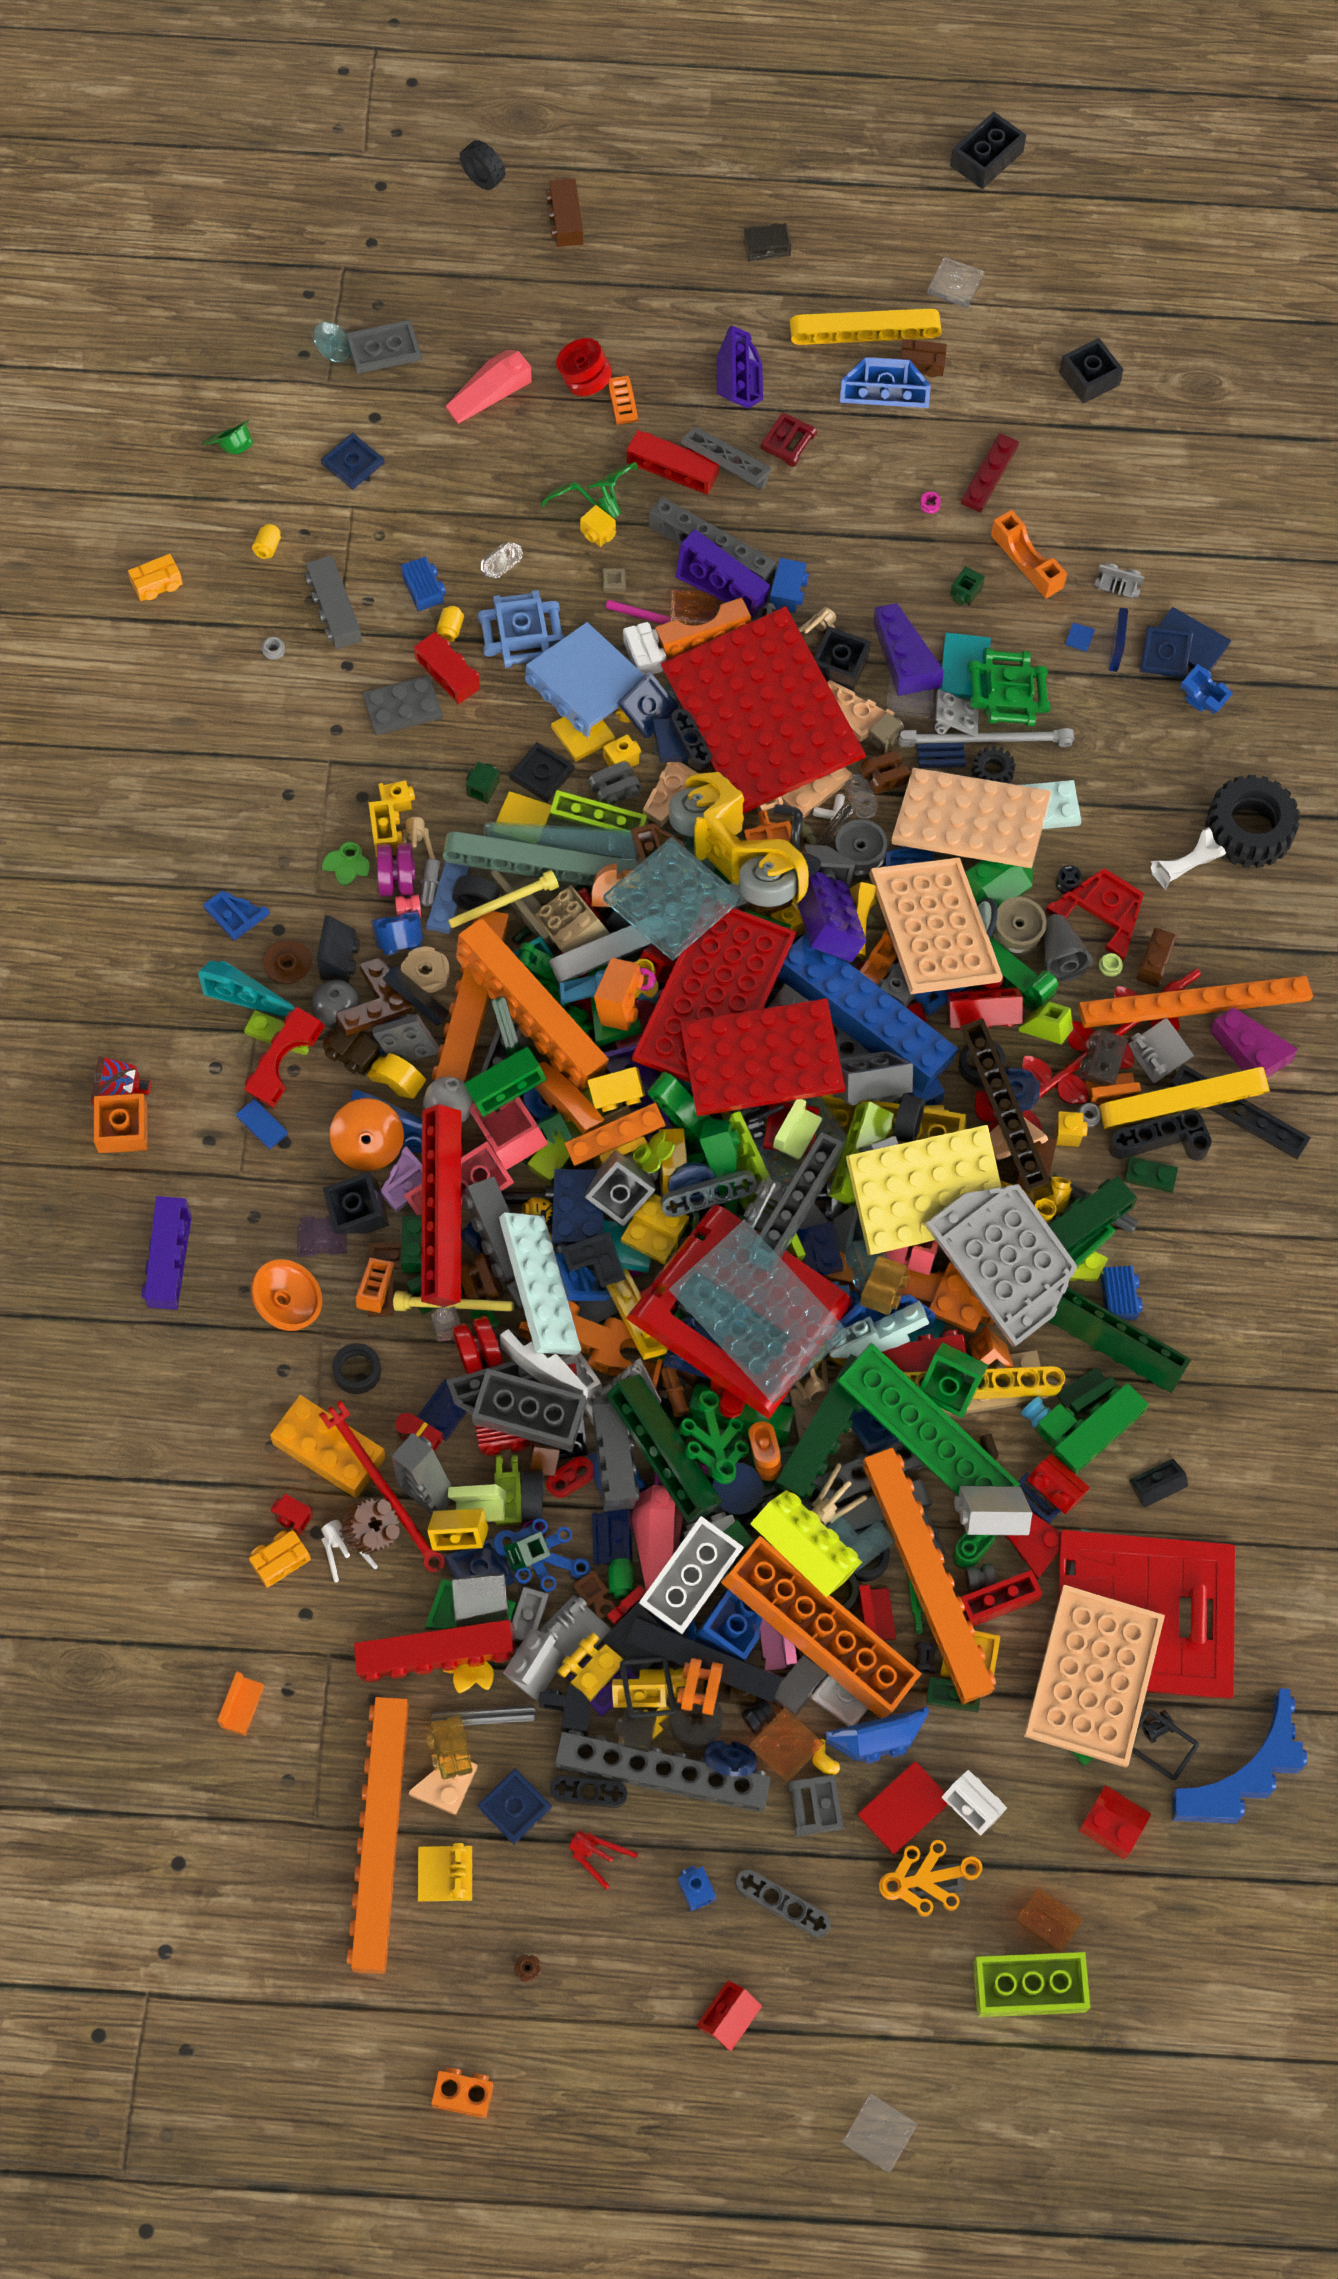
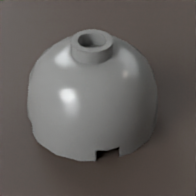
M441 1077L428 1086L423 1100V1108L427 1109L441 1104L461 1110V1122H464L470 1116L469 1108L473 1104V1100L464 1086V1081L455 1077Z

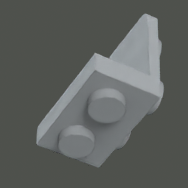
M530 1629L503 1674L531 1698L538 1700L540 1692L546 1690L562 1664L564 1656L553 1647L556 1640L552 1636Z

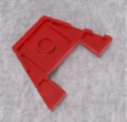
M1104 868L1082 882L1073 891L1064 894L1058 901L1050 903L1046 908V912L1050 915H1063L1067 919L1077 905L1117 930L1106 945L1105 950L1118 955L1124 961L1144 893Z

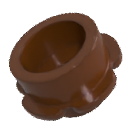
M521 1955L514 1966L516 1976H519L524 1982H530L537 1978L541 1973L540 1961L534 1955ZM529 1965L530 1970H526L525 1966Z

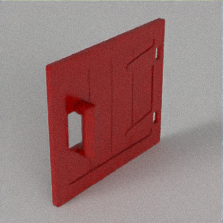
M1071 1530L1061 1531L1058 1601L1063 1585H1067L1165 1615L1146 1692L1232 1699L1234 1697L1235 1545ZM1066 1560L1075 1562L1074 1575H1066ZM1180 1597L1191 1598V1634L1188 1638L1179 1637ZM1207 1599L1212 1600V1640L1207 1639Z

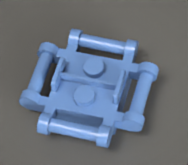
M533 590L528 594L500 597V595L493 596L495 609L482 610L478 613V621L482 625L485 643L483 646L484 655L491 657L497 653H503L505 668L512 667L513 664L531 662L548 650L549 646H554L565 638L561 631L558 614L560 611L559 603L557 601L541 602L539 590ZM543 613L550 615L553 635L547 636ZM497 619L500 642L494 643L490 621ZM540 647L542 650L541 652L510 656V651Z

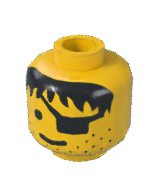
M531 1197L527 1203H523L521 1214L544 1216L549 1230L553 1225V1201L545 1200V1198Z

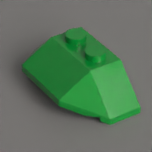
M982 860L965 873L976 904L984 898H991L995 901L997 909L1007 899L1019 897L1031 889L1033 883V866L1032 868Z

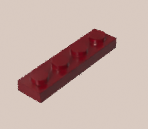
M1001 433L998 434L961 500L962 505L980 513L982 512L1015 454L1019 441Z

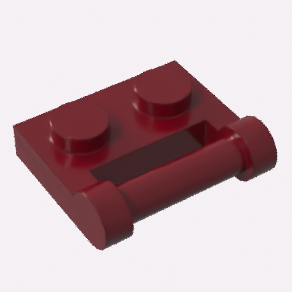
M782 412L761 443V450L784 460L787 465L795 467L799 461L798 457L810 439H814L817 430L813 426ZM798 431L803 433L792 452L786 450Z

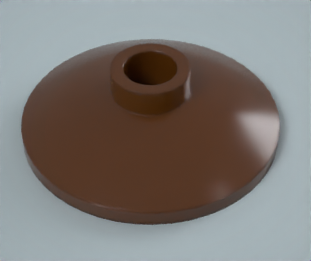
M282 940L274 943L267 949L263 957V967L267 976L273 981L280 984H293L302 980L308 974L311 968V956L308 949L300 942ZM287 963L292 964V966L289 968L284 967V965Z

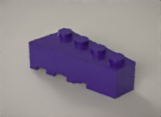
M694 529L681 543L676 578L725 603L742 597L752 617L767 602L770 585L699 531Z
M894 603L875 607L873 625L897 696L942 688L944 670L899 605Z

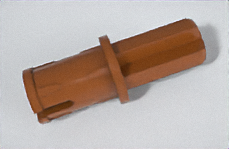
M670 1367L661 1369V1376L666 1388L665 1396L669 1397L674 1417L687 1415L690 1411L683 1394L685 1389L680 1385L676 1370Z

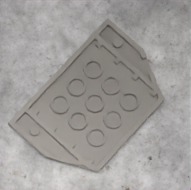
M1019 1184L964 1193L924 1223L1012 1347L1017 1346L1054 1317L1057 1305L1062 1295L1065 1294L1068 1282L1073 1277L1077 1265Z

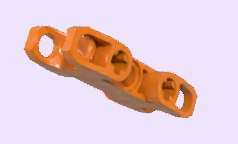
M568 1301L581 1347L580 1352L590 1355L588 1365L591 1368L610 1376H617L627 1369L629 1365L633 1364L620 1354V1351L626 1347L638 1349L624 1321L609 1317L602 1326L577 1316L580 1307L576 1303ZM521 1322L518 1334L532 1342L528 1323Z

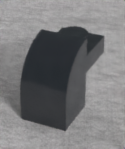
M568 1685L566 1695H562L561 1691L554 1689L540 1692L539 1708L563 1711L561 1732L568 1733L569 1730H575L584 1733V1736H588L590 1704L582 1691Z

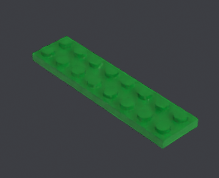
M870 1343L836 1380L956 1496H959L960 1486L1018 1487L1020 1485L1017 1480L873 1343Z

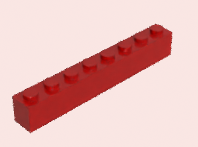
M437 1104L422 1110L421 1302L447 1307L461 1302L462 1123L461 1110Z

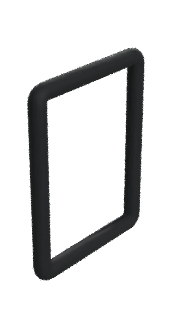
M665 1657L627 1659L620 1662L629 1717L643 1718L673 1715L676 1713L669 1665ZM663 1662L671 1709L633 1713L625 1665Z
M1146 1709L1140 1717L1137 1731L1150 1714L1192 1743L1193 1747L1174 1775L1134 1747L1132 1753L1169 1779L1176 1780L1197 1751L1199 1743L1152 1709Z

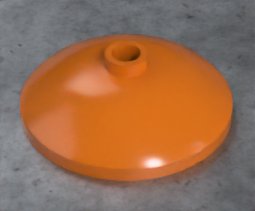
M360 1098L348 1102L338 1110L330 1126V1143L334 1153L344 1164L356 1170L374 1171L387 1166L398 1156L404 1141V1128L399 1115L391 1106L378 1099ZM368 1135L371 1140L364 1142L362 1136Z
M273 1260L264 1264L253 1277L251 1296L254 1306L259 1314L271 1325L282 1330L297 1331L311 1325L319 1316L322 1308L321 1289L314 1276L302 1265L290 1260Z

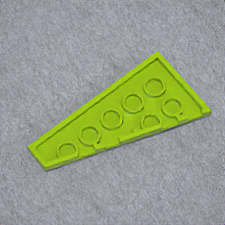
M739 1111L733 1113L729 1119L733 1130L737 1129L740 1136V1144H738V1170L752 1172L758 1186L761 1180L765 1181L767 1176L770 1177ZM747 1179L742 1180L743 1187L748 1186ZM756 1190L751 1195L739 1198V1203L745 1211L750 1202L754 1204L758 1196L755 1193ZM769 1198V1200H771V1201H773V1202H775V1203H777V1204L779 1203L778 1201H775V1200ZM766 1203L765 1205L771 1208L772 1210H775L776 1206H773L769 1203ZM795 1234L786 1251L802 1261L806 1253L797 1234Z

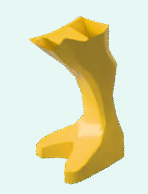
M860 882L851 887L849 891L866 937V923L869 910L873 905H877L878 899L875 885ZM865 944L856 956L859 957L862 962L866 957Z

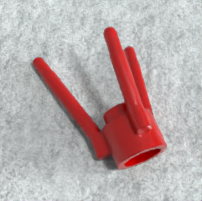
M579 1830L569 1845V1849L574 1852L572 1857L579 1861L605 1889H609L608 1883L589 1864L584 1856L589 1858L592 1853H595L601 1858L612 1862L613 1857L596 1847L597 1844L637 1858L638 1854L598 1838L590 1832L585 1834Z

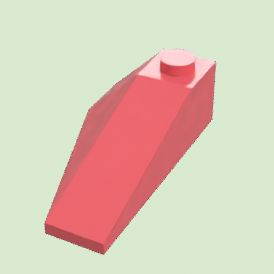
M503 351L489 359L446 405L447 411L459 424L532 382L531 365L519 351Z
M488 1141L461 1158V1194L467 1186L493 1176L497 1181L500 1191L514 1184V1181ZM421 1183L404 1194V1197L417 1216L422 1215Z
M653 1485L641 1492L632 1514V1524L646 1592L680 1544L683 1515L663 1485Z

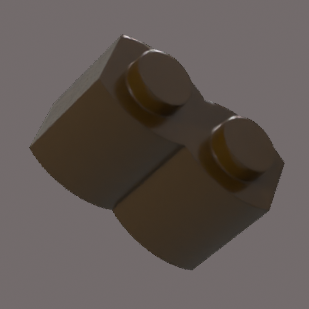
M339 1024L323 1042L325 1055L332 1061L338 1060L345 1063L344 1067L353 1074L357 1072L364 1075L380 1055L379 1045L358 1032L345 1036Z

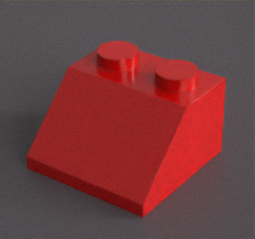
M1105 1785L1078 1831L1125 1860L1144 1830L1151 1813Z

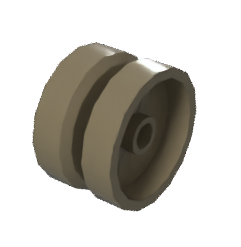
M1020 896L1009 898L1002 902L997 909V922L991 937L1016 958L1024 957L1035 949L1046 930L1047 921L1045 913L1039 904L1029 898Z

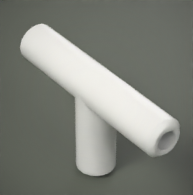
M843 794L836 795L833 810L814 807L813 816L831 819L828 836L831 838H835L838 833L845 800Z

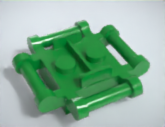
M984 648L982 655L983 663L980 661H970L967 664L968 672L971 676L972 689L970 706L976 709H983L984 714H987L988 723L1010 722L1034 726L1036 722L1035 713H1047L1051 710L1050 702L1047 698V667H1030V651L1017 653L993 651L992 648ZM992 660L1020 662V666L993 664ZM1034 678H1037L1038 702H1033V695L1035 693Z

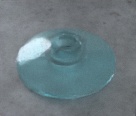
M322 322L315 327L313 340L323 356L334 362H344L350 358L351 352L346 332L341 327L331 322Z

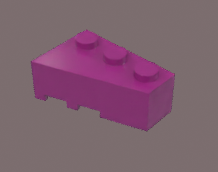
M1234 1007L1216 1018L1210 1029V1033L1242 1071L1264 1067L1266 1078L1291 1063L1298 1051L1296 1047Z

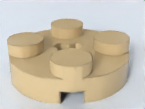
M427 946L415 948L408 953V957L401 964V971L428 994L443 989L447 985L450 974L449 962L442 952L440 954L435 951V948ZM423 966H427L428 969H432V971H430L429 974L426 975L419 972L422 971Z

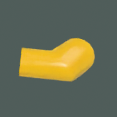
M813 1739V1765L825 1775H836L840 1770V1765L836 1760L825 1754L826 1740Z

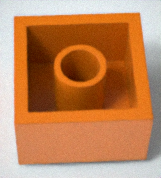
M144 1094L94 1096V1143L98 1153L148 1151V1105Z

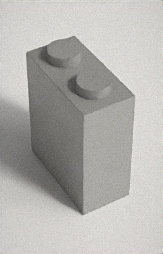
M960 1486L959 1496H955L954 1508L956 1512H959L960 1523L964 1524L968 1535H1029L1032 1511L1021 1487Z

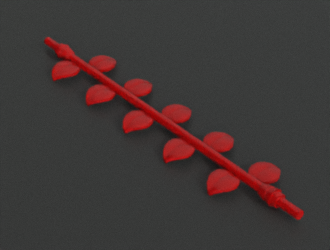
M1197 968L1193 969L1182 979H1176L1174 982L1171 981L1161 993L1185 990V987L1201 976V972ZM1118 986L1115 988L1113 998L1137 996L1138 994L1126 987ZM1178 1017L1167 1018L1178 1032L1180 1028ZM1165 1018L1149 1020L1151 1028ZM1072 1021L1073 1030L1067 1037L1069 1046L1078 1052L1084 1053L1053 1077L1050 1067L1045 1062L1032 1056H1025L1022 1061V1069L1030 1071L1036 1080L1038 1079L1040 1086L1039 1099L1058 1085L1057 1091L1062 1101L1069 1104H1084L1088 1099L1087 1087L1080 1077L1072 1073L1103 1050L1105 1062L1110 1067L1116 1069L1131 1068L1134 1064L1133 1052L1126 1042L1118 1038L1141 1021L1122 1023L1099 1042L1096 1032L1091 1027L1084 1028L1081 1022ZM977 1092L975 1114L984 1122H992L988 1125L990 1133L999 1124L986 1092ZM1029 1110L1022 1112L1024 1118L1042 1131L1041 1123L1033 1112Z

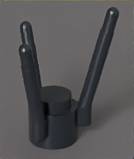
M766 1105L756 1112L743 1117L750 1134L754 1135L755 1140L765 1136V1131H761V1129L765 1128L763 1118L784 1108L783 1105L769 1109V1105Z

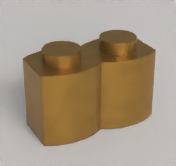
M879 1256L862 1292L860 1305L886 1315L891 1313L892 1308L897 1309L901 1300L899 1292L901 1288L906 1289L910 1279V1275L907 1274L908 1266Z

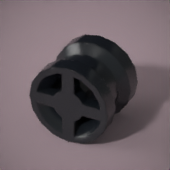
M1073 865L1063 866L1059 870L1056 879V887L1059 892L1066 894L1079 887L1082 877L1081 871Z

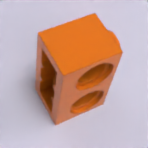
M446 2067L445 2072L438 2071L431 2103L433 2108L487 2119L494 2087L493 2082L488 2081L489 2076L473 2073L472 2077L462 2076L461 2070ZM447 2082H454L458 2086L457 2092L453 2096H445L442 2093V2088ZM477 2087L483 2089L485 2096L481 2101L473 2102L470 2100L469 2093L472 2089Z

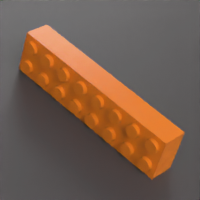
M482 918L459 934L456 958L460 965L467 967L472 972L474 980L488 990L487 992L491 999L498 996L506 998L512 1020L516 1021L525 1037H530L534 1041L538 1052L546 1055L551 1060L553 1068L561 1072L582 1094L589 1088L587 1080L605 1075L609 1061L607 1056Z
M761 1536L749 1546L721 1581L725 1587L880 1719L887 1717L894 1711L922 1674L830 1595L825 1597L799 1570Z

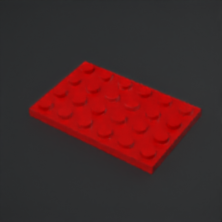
M827 998L680 1022L697 1116L845 1092V1084Z

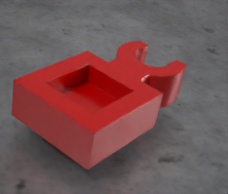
M641 1585L607 1615L615 1626L645 1595L646 1591Z

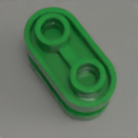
M966 1531L955 1546L952 1556L954 1564L965 1570V1567L975 1566L992 1547L997 1535H968Z

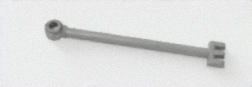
M1064 728L1054 730L1053 732L978 733V736L974 737L967 733L916 734V730H903L900 733L897 744L899 747H914L915 743L1057 742L1060 747H1069L1074 741L1073 729Z

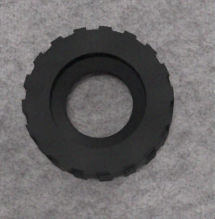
M474 140L460 152L459 160L464 172L481 189L492 190L505 178L506 172L502 160L487 143L481 140Z

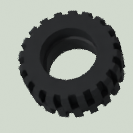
M1248 775L1247 778L1243 776L1235 777L1233 782L1229 780L1223 784L1222 788L1217 790L1208 810L1205 826L1211 829L1215 843L1225 849L1226 853L1222 856L1223 859L1227 857L1230 859L1229 863L1234 865L1240 863L1245 868H1250L1251 865H1255V868L1264 867L1265 863L1272 865L1276 863L1277 859H1282L1286 855L1299 828L1300 811L1296 809L1298 804L1295 798H1290L1291 792L1287 788L1282 789L1280 787L1281 783L1276 780L1271 782L1265 776L1256 778V775ZM1244 809L1255 810L1267 817L1273 829L1262 834L1247 832L1236 824L1232 814Z

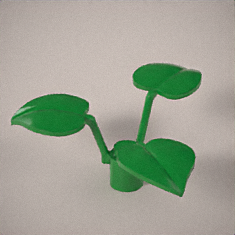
M635 462L617 468L602 479H598L588 485L587 489L601 487L604 496L598 499L599 504L575 481L554 489L543 500L541 505L544 507L549 499L576 489L593 506L597 505L612 518H615L622 512L616 502L617 499L613 486H615L616 480L620 475L630 469L637 470L638 465ZM605 486H609L610 493H607Z

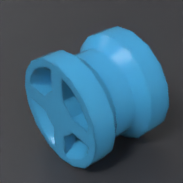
M1038 1396L1022 1410L1021 1415L1024 1418H1029L1031 1425L1036 1429L1038 1422L1052 1409L1045 1407L1043 1400Z

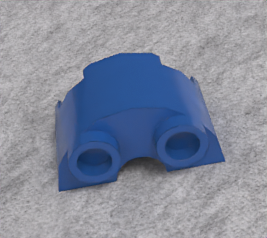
M1197 664L1183 680L1180 688L1184 689L1187 693L1185 699L1191 706L1200 712L1206 709L1211 711V714H1215L1231 697L1233 692L1224 683H1215L1210 678L1211 673L1206 668Z
M418 910L402 913V915L397 917L387 916L371 920L376 945L379 949L383 950L385 955L395 954L399 949L407 948L408 950H413L421 947L420 942L424 936Z

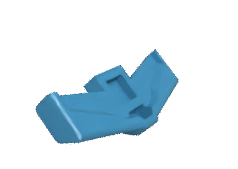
M599 970L596 975L559 983L560 1005L563 1006L564 1003L593 997L606 970ZM658 991L653 998H649L642 993L636 999L651 1001L652 1004H656L658 1001Z

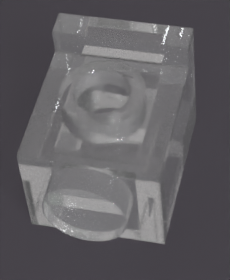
M455 1306L451 1308L441 1307L431 1314V1322L438 1342L454 1338L453 1332L450 1329L461 1324Z

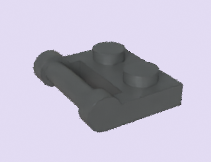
M835 1775L787 1783L788 1791L792 1795L797 1826L794 1828L796 1837L843 1830ZM809 1789L815 1824L807 1825L802 1790Z

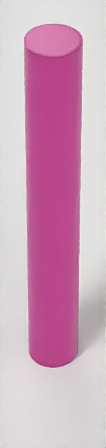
M607 600L606 609L659 624H665L674 619L612 600Z

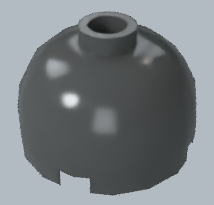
M330 980L321 984L314 992L312 1000L315 1017L325 1027L334 1029L338 1024L336 1013L361 1005L357 991L351 984L343 980Z

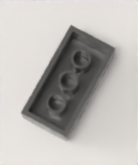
M486 1369L473 1410L472 1422L474 1425L572 1452L587 1404L586 1396Z

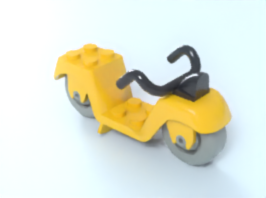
M719 772L693 774L687 778L685 789L676 793L670 800L669 821L671 826L680 834L694 837L696 862L700 864L707 858L733 884L739 885L741 895L754 905L774 907L785 904L791 899L797 905L807 892L809 877L816 874L821 867L819 858L809 853L799 852L800 832L803 821L802 811L797 807L775 804L774 814L794 817L790 842L782 839L739 841L735 835L742 831V822L744 820V797L742 792L737 790Z

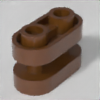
M887 751L875 758L869 757L861 763L859 770L865 780L872 779L869 786L875 794H881L903 786L909 781L912 774L908 766H900L903 759L897 751Z
M484 1252L474 1257L475 1265H471L468 1260L461 1262V1284H463L465 1293H463L464 1299L485 1300V1297L489 1296L491 1300L495 1301L503 1297L500 1281L493 1275L491 1269L492 1262L489 1255H486ZM477 1274H480L483 1287L480 1286Z

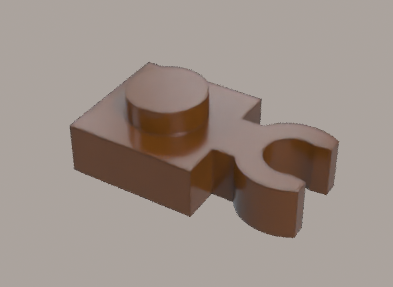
M594 1570L573 1584L578 1595L586 1601L587 1607L595 1604L596 1615L601 1620L604 1619L601 1613L603 1606L610 1607L611 1611L615 1609L613 1602L604 1598L609 1591Z

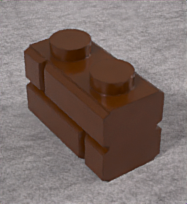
M903 339L901 359H910L921 374H926L929 377L943 376L947 344Z
M1154 928L1136 977L1138 981L1159 987L1177 935Z

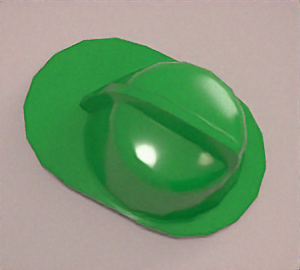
M248 419L236 427L207 438L202 442V445L216 442L229 454L242 453L253 445L251 434L246 425L250 420Z

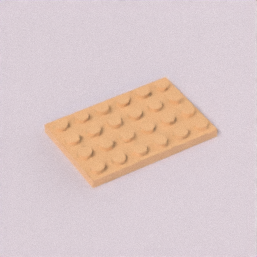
M913 768L892 836V844L1032 868L1051 798V791Z
M960 858L872 868L870 870L869 876L872 884L876 886V896L910 994L1001 982L1003 976Z
M1063 1585L1024 1737L1127 1768L1165 1615Z

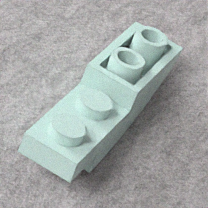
M918 1301L879 1321L873 1322L870 1316L830 1335L826 1340V1344L832 1358H848L850 1354L858 1357L870 1343H873L883 1352L909 1342L908 1334L928 1325L929 1321L921 1302Z

